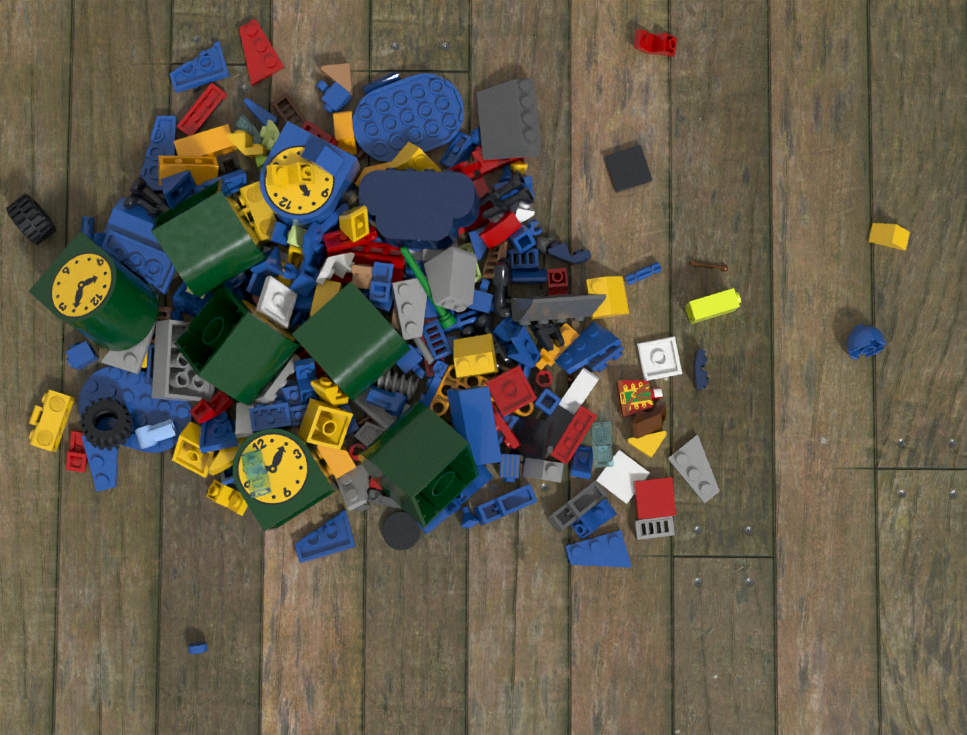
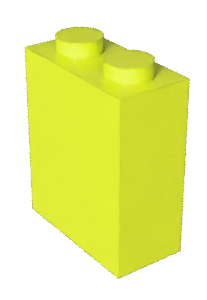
M733 288L690 301L685 306L690 324L735 311L740 307L741 298L739 293H735Z

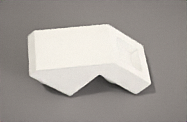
M518 202L510 206V211L514 212L520 223L532 217L535 213L532 207L524 202ZM506 213L492 217L489 221L497 223Z
M351 252L328 257L321 268L316 282L323 285L326 278L330 280L333 274L343 278L346 272L350 273L352 265L355 264L352 262L355 254Z
M583 368L563 396L559 405L574 415L599 378Z

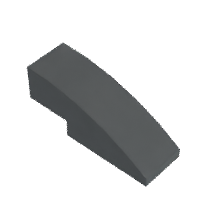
M595 480L549 515L547 519L557 533H559L604 499L607 494Z

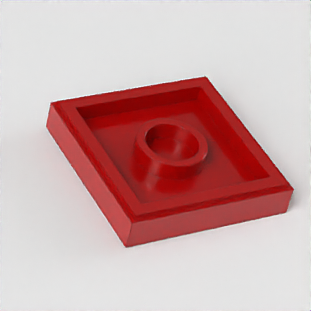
M520 365L485 383L486 386H489L490 394L503 417L537 400Z
M672 477L633 481L638 520L676 516Z

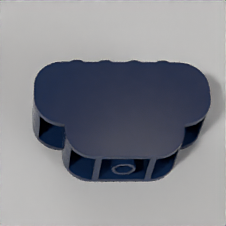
M396 168L375 170L365 175L359 186L358 199L360 206L367 207L369 218L376 223L378 231L385 240L395 248H401L402 246H406L408 249L428 250L449 248L457 240L459 228H465L473 224L478 218L480 211V196L472 180L467 175L450 169H445L443 172H436L433 169L416 171V169L406 168L405 171H398Z

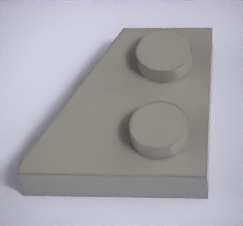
M362 464L336 479L349 511L367 503V489L369 488L370 480L368 479L369 474Z

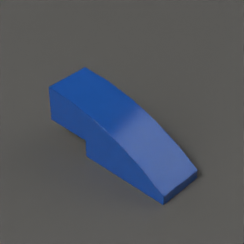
M528 484L473 509L480 526L538 501L531 484Z

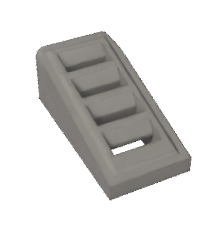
M672 516L634 520L636 540L675 535ZM659 521H660L661 533H658V532H657L656 522H659ZM664 521L668 522L669 532H665ZM651 522L654 534H650L649 523ZM645 523L646 535L642 534L641 524Z

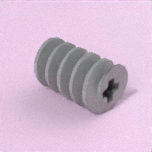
M389 369L378 379L377 388L383 389L384 387V390L388 392L392 390V392L406 394L407 400H410L415 396L420 378L413 382L412 376L405 380V374L398 378V372L391 376Z

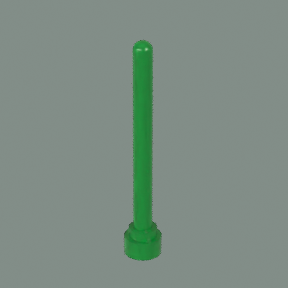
M402 246L400 251L439 313L441 326L443 329L449 328L457 322L453 314L450 315L449 312H446L444 307L434 304L429 282L408 248Z

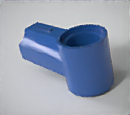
M375 386L371 387L366 399L367 403L383 408L388 414L397 417L402 414L407 401V397L398 392L390 393Z

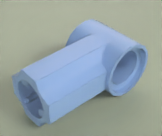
M171 419L135 430L141 449L151 447L159 441L177 435L176 428Z

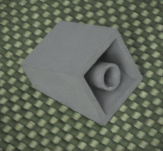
M452 246L424 263L435 305L456 312H462L466 310V307L473 304L477 264L476 254Z

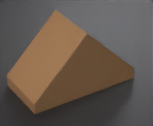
M349 63L324 65L320 68L322 74L333 83L337 82L351 96L353 95Z

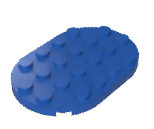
M429 73L410 76L375 89L364 96L353 116L355 139L359 147L368 156L384 163L392 162L408 142L418 146L424 153L448 144L459 132L464 118L463 101L458 90L448 80Z
M109 366L91 375L83 385L79 395L78 408L80 417L82 412L86 413L85 407H90V402L92 401L98 402V398L106 400V397H111L112 401L118 399L120 403L123 402L132 418L133 432H130V439L126 438L127 443L125 445L122 443L119 445L149 453L167 451L177 445L179 435L189 422L193 420V416L189 412L192 409L191 401L152 398L153 383L146 382L147 372L140 371L138 375ZM113 417L103 418L99 421L96 428L100 431L114 428L118 420ZM172 420L176 428V436L159 441L151 447L140 448L135 433L136 429Z

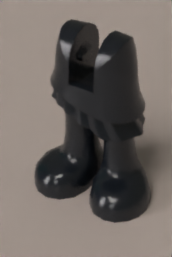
M518 170L512 174L511 180L495 191L487 192L480 198V207L490 202L494 206L481 214L484 220L503 214L505 211H510V206L518 202H524L528 205L534 203V198L526 187L504 200L501 199V197L526 185L522 174Z
M142 177L134 181L130 188L132 193L126 198L123 205L127 209H133L136 206L142 207L148 211L147 216H152L154 220L156 216L170 209L166 199L161 198L149 188ZM145 197H147V198H149L151 201H153V202L156 204V206H155L153 203H151L149 200H147Z
M502 257L497 261L494 266V277L492 279L494 285H497L493 313L498 317L512 316L511 298H516L508 294V285L514 283L512 281L511 261L507 257Z
M549 320L547 324H537V321H531V331L547 352L554 349L553 342L558 348L565 344L558 324H554L552 320Z
M488 313L484 314L476 320L475 325L484 335L492 334L495 355L500 353L507 364H510L513 360L507 356L509 351L506 345L497 339L490 327L491 316ZM470 325L460 333L461 338L480 336L474 325ZM496 360L497 369L499 372L500 370H502V368L499 365V362Z

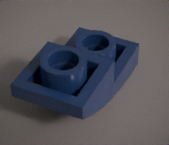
M701 349L696 351L693 364V379L696 391L706 388L709 377H706L708 372L701 370V367H705L708 358L705 356L706 351Z

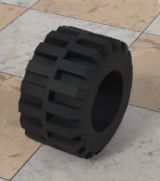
M24 193L6 207L11 220L33 244L39 245L56 232L53 221L30 195Z
M106 397V400L98 398V402L92 401L90 402V407H85L86 413L82 412V430L87 441L91 442L93 447L96 448L98 446L99 450L107 448V451H111L112 447L118 449L120 448L119 444L125 445L127 443L126 438L130 439V432H133V422L129 410L118 399L112 401L111 397ZM113 417L118 420L116 426L111 430L100 431L96 428L99 421L103 418Z

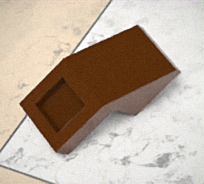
M657 401L655 408H652L651 412H637L635 419L633 418L631 421V430L634 431V438L638 439L662 429L667 417L665 401Z

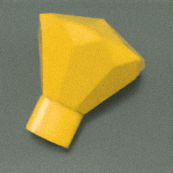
M522 161L510 164L513 173L518 170L522 176L528 167V164Z

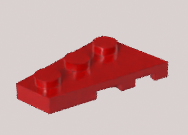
M256 19L239 28L252 87L285 68Z

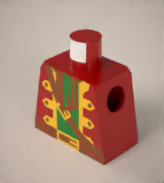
M618 380L616 382L622 418L636 414L638 411L653 408L652 400L663 398L661 387L650 389L649 381Z

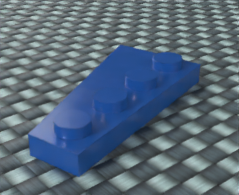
M157 116L150 145L140 173V177L146 181L149 188L154 192H163L162 185H159L158 180L159 155L176 156L174 141L177 140L176 116Z
M108 229L101 247L159 289L163 294H166L176 271L166 253Z

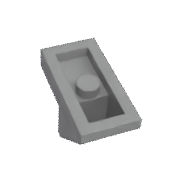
M525 458L523 477L561 483L564 463Z

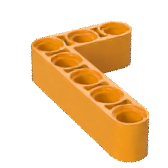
M455 364L451 365L447 369L432 399L430 409L433 411V406L436 403H441L444 406V410L436 414L439 417L446 414L450 405L448 396L442 394L444 386H450L451 388H459L461 386L467 389L470 388L467 381L471 377H475L478 380V385L486 386L485 383L489 380L480 375L454 379L450 376V372L455 369ZM532 402L529 404L530 410L527 413H522L519 409L513 413L524 417L530 415L533 411Z

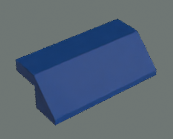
M121 197L112 210L103 236H106L108 229L164 252L151 232L155 221L152 219V216H147L148 211L139 206L133 209L125 208L123 205L126 198Z
M475 385L467 389H448L447 394L454 430L469 442L476 465L501 462L502 458L489 386Z

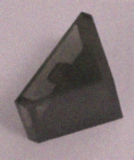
M235 152L216 158L223 175L242 169L239 157Z

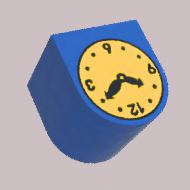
M287 121L263 164L260 174V188L266 203L283 224L308 230L313 222L321 225L343 203L347 204L356 187L355 182L362 173L357 157ZM310 140L326 145L345 160L335 177L313 165L314 184L288 187L268 186L266 166L270 164L288 166L296 162L312 164L300 157Z

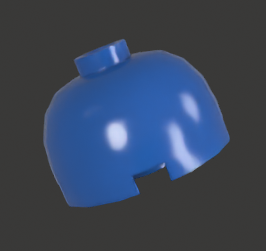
M865 324L855 326L846 341L847 351L851 359H860L858 355L862 354L870 357L884 349L883 345L887 346L882 332L874 326H865Z

